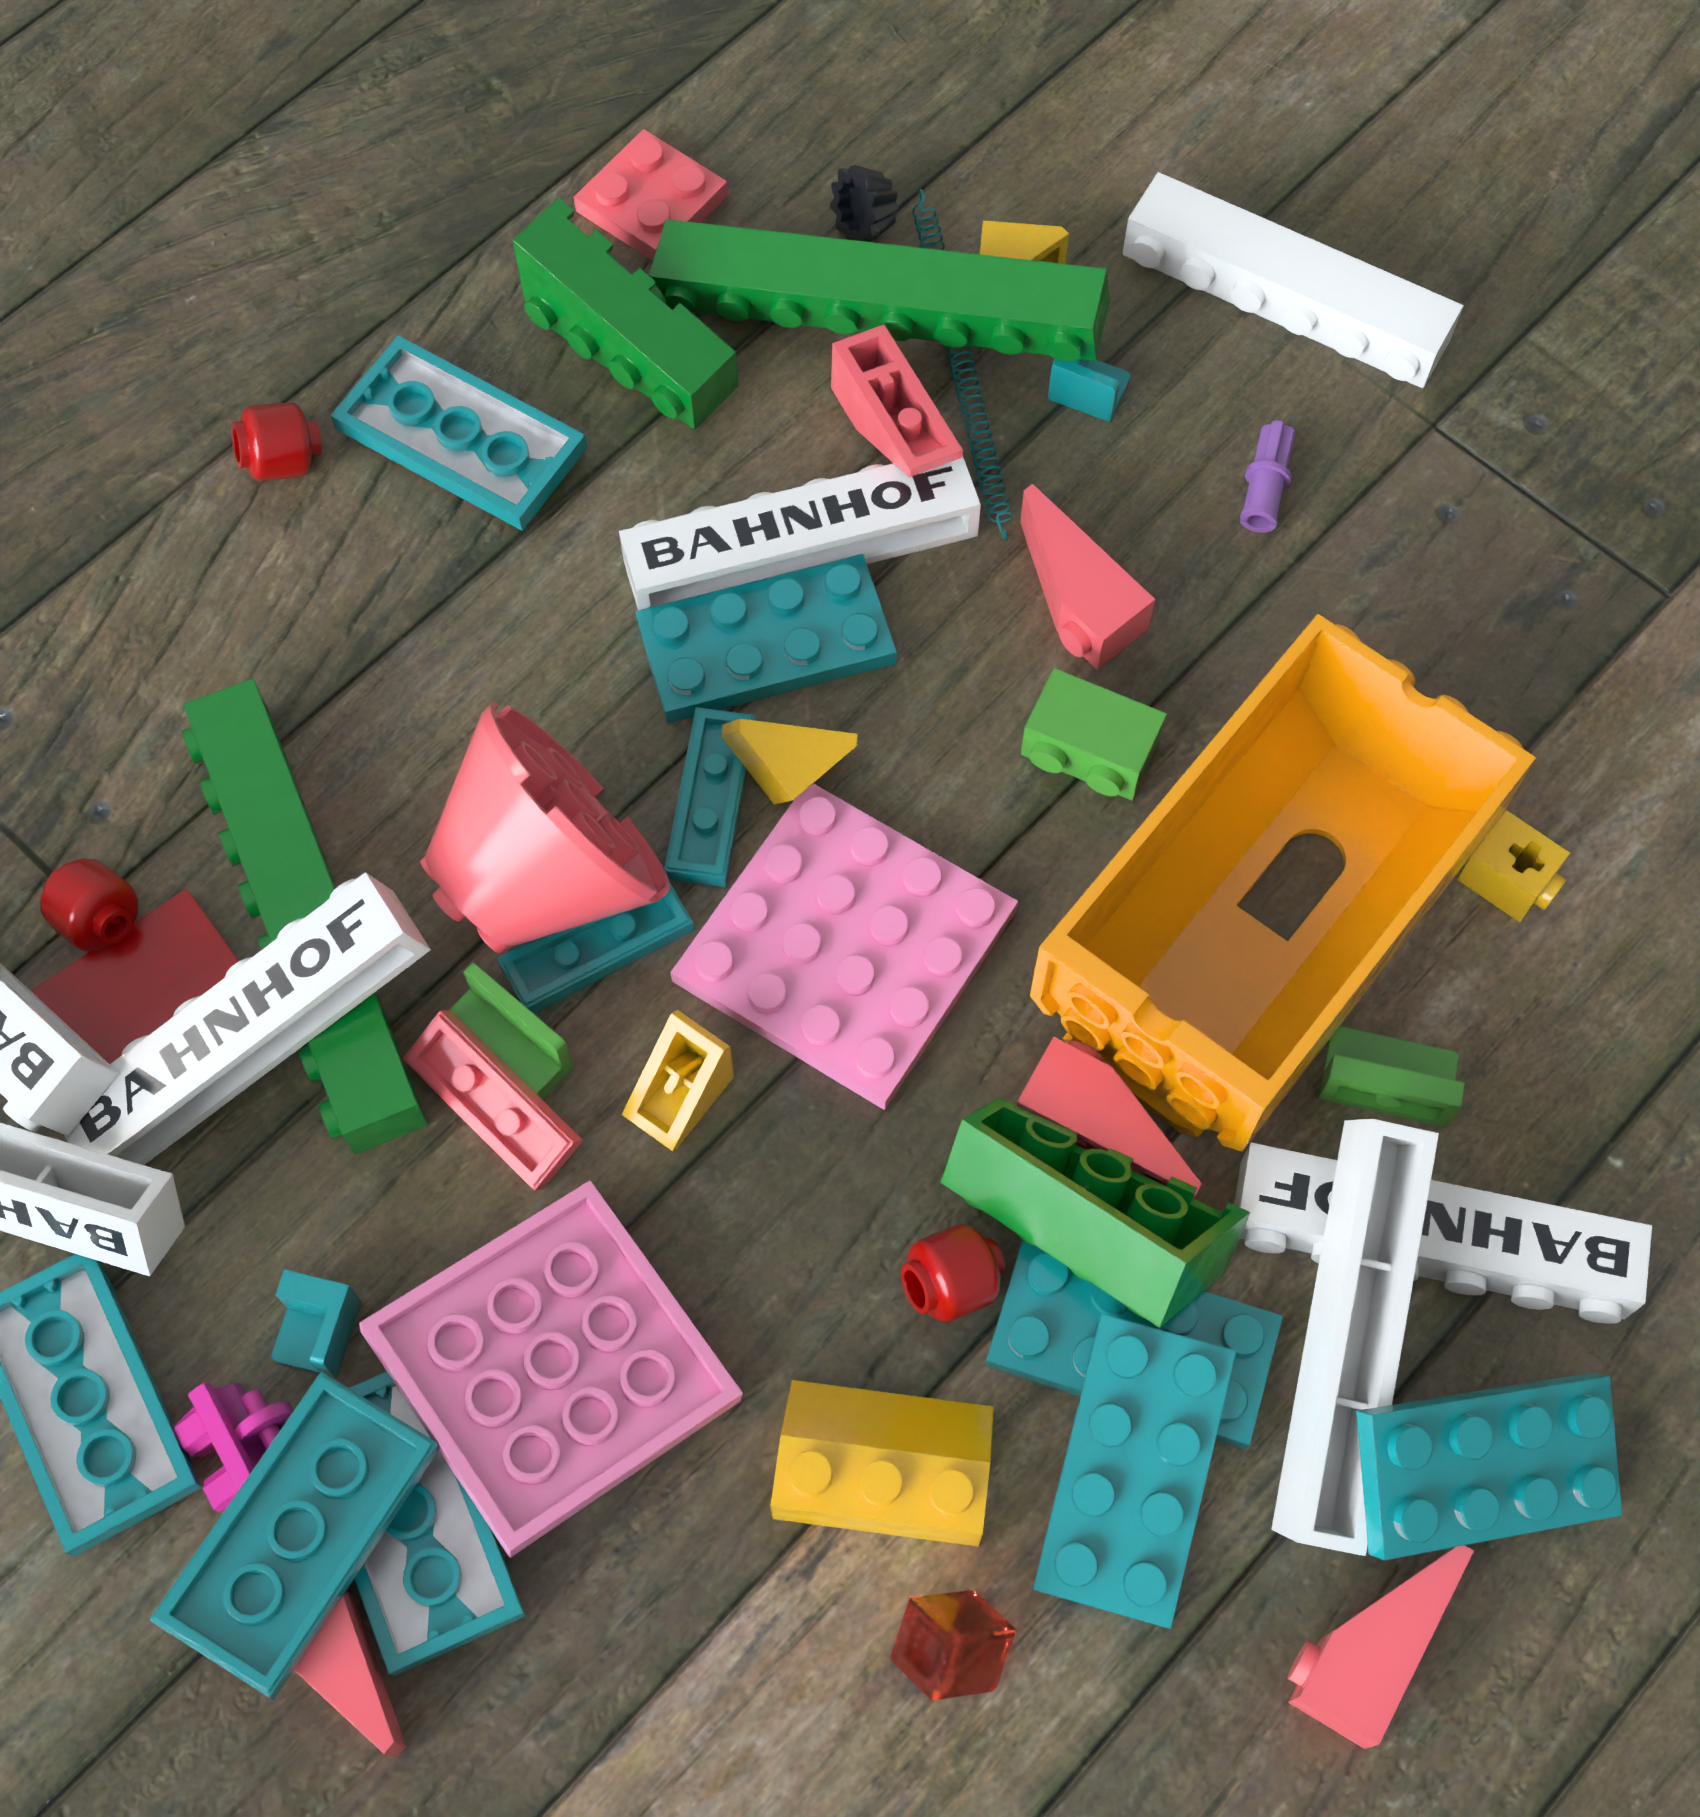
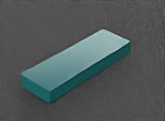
M695 708L664 867L669 880L726 888L747 769L722 739V725L737 719L756 721L755 715Z
M670 883V891L658 902L526 942L496 959L518 1001L534 1014L695 930L692 919Z

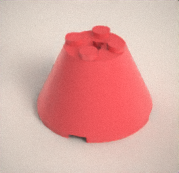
M496 701L492 702L481 713L426 855L420 860L426 873L440 886L432 894L439 907L457 922H460L466 916L477 926V931L483 941L494 952L503 955L513 946L658 902L670 891V881L662 863L643 834L628 816L619 822L598 800L597 796L605 788L569 751L533 720L509 705L500 713H497L495 710L499 705Z

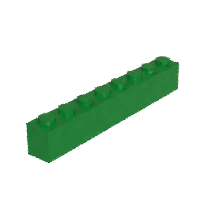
M669 219L665 220L649 276L656 281V286L664 295L667 306L671 309L681 303L691 313L721 315L732 321H744L746 319L770 321L787 328H796L800 325L828 328L839 334L864 332L885 325L895 341L918 339L939 342L951 348H960L965 345L992 348L1008 355H1015L1021 352L1050 355L1057 360L1066 362L1077 359L1097 360L1110 304L1107 269Z
M254 678L184 703L183 706L191 727L181 730V733L194 764L205 762L210 777L200 780V785L212 814L216 815L223 812L228 828L218 832L232 867L242 863L248 880L237 885L251 919L259 916L262 917L267 934L257 937L260 949L263 950L277 939L279 932L287 924L297 919L305 918L328 901L331 893L337 887L268 707ZM377 991L298 1049L302 1064L311 1083L318 1080L323 1082L328 1100L318 1103V1107L330 1137L333 1140L343 1136L354 1155L428 1125Z

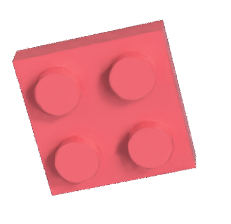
M643 129L574 196L576 212L653 261L665 220L702 223L728 197V183L720 176Z

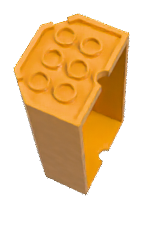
M1319 614L1315 616L1039 946L1030 997L1043 1014L1053 1016L1057 1011L1061 1016V1023L1067 1031L1063 1040L1067 1044L1069 1041H1078L1095 1049L1102 1056L1103 1062L1114 1068L1143 1106L1180 1133L1198 1138L1204 1130L1209 1129L1219 1132L1217 1138L1223 1146L1243 1152L1500 819L1536 759L1535 756L1524 750L1519 741L1513 736L1502 731H1495L1468 713L1465 706L1457 699L1448 695H1439L1436 699H1432L1419 693L1413 687L1415 677L1405 665L1396 660L1386 659L1363 644L1352 630L1343 625L1333 624ZM1305 834H1316L1326 837L1339 848L1343 856V872L1288 941L1238 907L1290 841Z

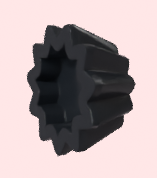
M857 165L850 166L849 169L841 168L838 170V182L831 183L834 199L830 203L831 210L837 215L836 229L844 231L845 239L872 242L896 223L895 214L899 211V206L896 203L898 193L892 189L891 179L885 178L882 172Z

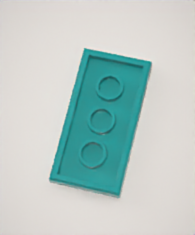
M320 1372L149 1620L274 1701L439 1451L438 1443L325 1373Z

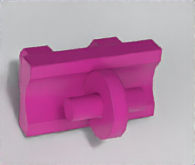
M203 1382L188 1393L194 1407L174 1425L173 1431L183 1450L188 1452L191 1457H205L216 1449L224 1466L204 1480L203 1490L213 1510L224 1512L294 1410L290 1402L287 1401L267 1405L259 1389L245 1394L240 1383L213 1388L210 1382Z

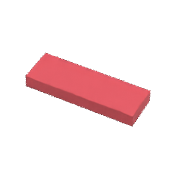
M451 1010L439 1011L403 1057V1060L534 1191L544 1189L583 1141Z

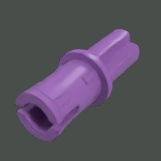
M1273 420L1271 424L1264 425L1261 428L1254 462L1247 466L1245 473L1249 486L1244 508L1240 515V523L1246 529L1254 532L1266 533L1276 528L1282 492L1290 485L1292 478L1288 464L1295 432L1293 427L1284 425L1281 420Z

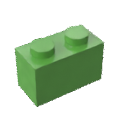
M1053 668L1025 725L1021 755L1030 758L1034 765L1044 771L1051 773L1064 772L1086 781L1090 788L1106 796L1120 795L1133 800L1160 742L1167 713Z

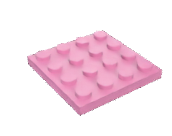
M813 783L794 799L670 972L673 983L885 1110L1017 912L1019 901Z
M590 1180L359 1322L360 1332L430 1438L438 1443L439 1451L510 1558L741 1401L743 1392Z

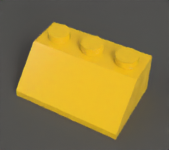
M792 1380L780 1435L770 1505L773 1519L979 1547L983 1535L994 1406Z

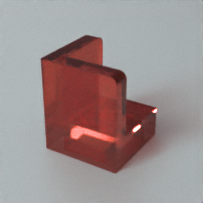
M972 1590L913 1596L909 1598L890 1660L931 1701L992 1692L998 1686L1017 1629L977 1592Z

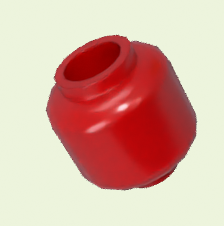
M296 403L252 405L242 412L239 422L232 423V443L237 466L239 469L247 468L252 478L257 481L305 476L311 466V457L321 455V437L316 421H307L305 414Z
M82 858L60 866L47 878L41 894L40 911L46 923L70 944L82 951L93 952L99 951L109 944L117 943L127 936L138 915L139 899L134 888L108 866L96 859Z
M957 1224L922 1238L911 1245L907 1255V1263L902 1265L901 1281L909 1302L918 1313L923 1315L928 1313L931 1318L947 1323L996 1301L1001 1288L1000 1275L1005 1271V1261L999 1246L992 1238H984L982 1234L971 1226Z

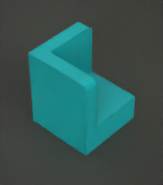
M1055 359L1051 368L1048 400L1110 423L1129 386L1131 374L1128 371L1098 360L1077 359L1066 362Z
M284 1269L275 1296L286 1306L287 1310L271 1357L279 1365L315 1374L323 1372L329 1377L336 1379L362 1301L347 1284Z

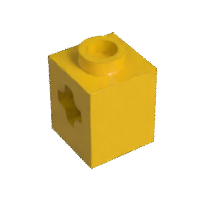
M1506 810L1471 855L1457 880L1520 923L1534 904L1545 911L1567 880L1557 874V872L1570 855V852ZM1514 867L1520 869L1523 873L1516 871Z

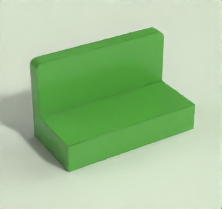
M472 962L463 971L470 989L449 1010L460 1018L513 1072L543 1099L574 1067L566 1042Z
M1339 1026L1328 1040L1318 1099L1447 1127L1461 1108L1465 1083L1455 1081L1459 1058L1455 1051Z

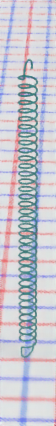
M920 189V202L912 210L914 223L917 226L916 231L919 234L918 239L921 242L920 247L924 248L923 244L927 245L925 248H928L930 245L941 243L943 247L937 250H943L945 243L942 242L943 235L939 233L941 227L937 225L939 223V219L935 217L937 211L933 208L923 209V202H925L926 198L924 191ZM920 205L921 211L916 215L915 209ZM932 210L935 212L933 216L924 219L918 218L924 211ZM936 219L935 224L926 227L920 226L923 221ZM938 227L939 229L937 233L922 234L925 229ZM936 235H940L941 237L939 241H934L931 243L924 242V240L928 237H933ZM945 346L948 351L947 357L950 360L949 365L952 368L951 374L954 377V384L957 386L958 401L961 403L960 409L963 412L964 427L967 430V437L970 439L969 445L972 448L973 463L976 465L975 471L978 474V482L981 484L980 490L983 493L984 508L988 511L987 518L998 524L1003 539L1007 541L1006 529L1002 530L1000 523L1010 520L1013 514L1006 512L1011 505L1005 502L1008 499V495L1003 493L1006 490V486L1000 484L1004 478L998 475L1002 469L996 466L999 463V459L994 457L997 450L991 448L995 442L989 439L993 433L987 430L990 427V423L985 421L988 418V414L983 412L986 406L981 404L984 397L978 395L981 392V388L976 386L979 383V379L974 377L977 371L973 369L975 362L970 360L973 356L972 352L968 351L971 346H968L966 350L961 352H952L953 348L949 349ZM960 354H970V357L966 360H953L956 356ZM961 363H972V366L969 368L956 369ZM965 371H974V375L970 377H958ZM956 379H959V380H962V381L957 384ZM975 379L977 381L972 386H960L966 380ZM968 389H979V391L973 395H962V393ZM973 397L981 398L979 402L974 404L964 403ZM963 405L969 406L965 410L963 409ZM974 406H983V409L979 412H966ZM965 414L971 415L967 419L965 418ZM976 415H985V418L981 421H969V419ZM967 423H971L973 425L968 428ZM986 423L988 425L982 430H971L978 424ZM969 432H974L975 434L970 437ZM980 433H990V435L984 439H973L976 435ZM972 441L977 442L974 446L972 445ZM982 442H992L988 447L976 448ZM974 449L981 450L976 455L974 454ZM984 451H994V454L990 456L978 457ZM976 458H977V459H983V460L980 461L978 464H977V462H976ZM990 459L996 460L995 464L989 466L980 465ZM978 467L986 468L980 473L978 471ZM989 469H999L995 474L983 475ZM981 476L988 477L983 482L980 480ZM1001 478L997 483L985 484L989 479ZM983 485L991 486L987 488L985 491L983 490ZM994 487H1003V490L999 492L987 493L988 490ZM985 494L993 495L988 500L985 499ZM997 496L1006 497L1004 500L999 502H989L991 499ZM987 503L996 504L992 506L990 509H988ZM1000 505L1008 506L1006 509L1001 511H991L993 508ZM989 513L997 514L996 520L991 519ZM1000 515H1010L1007 519L999 520Z

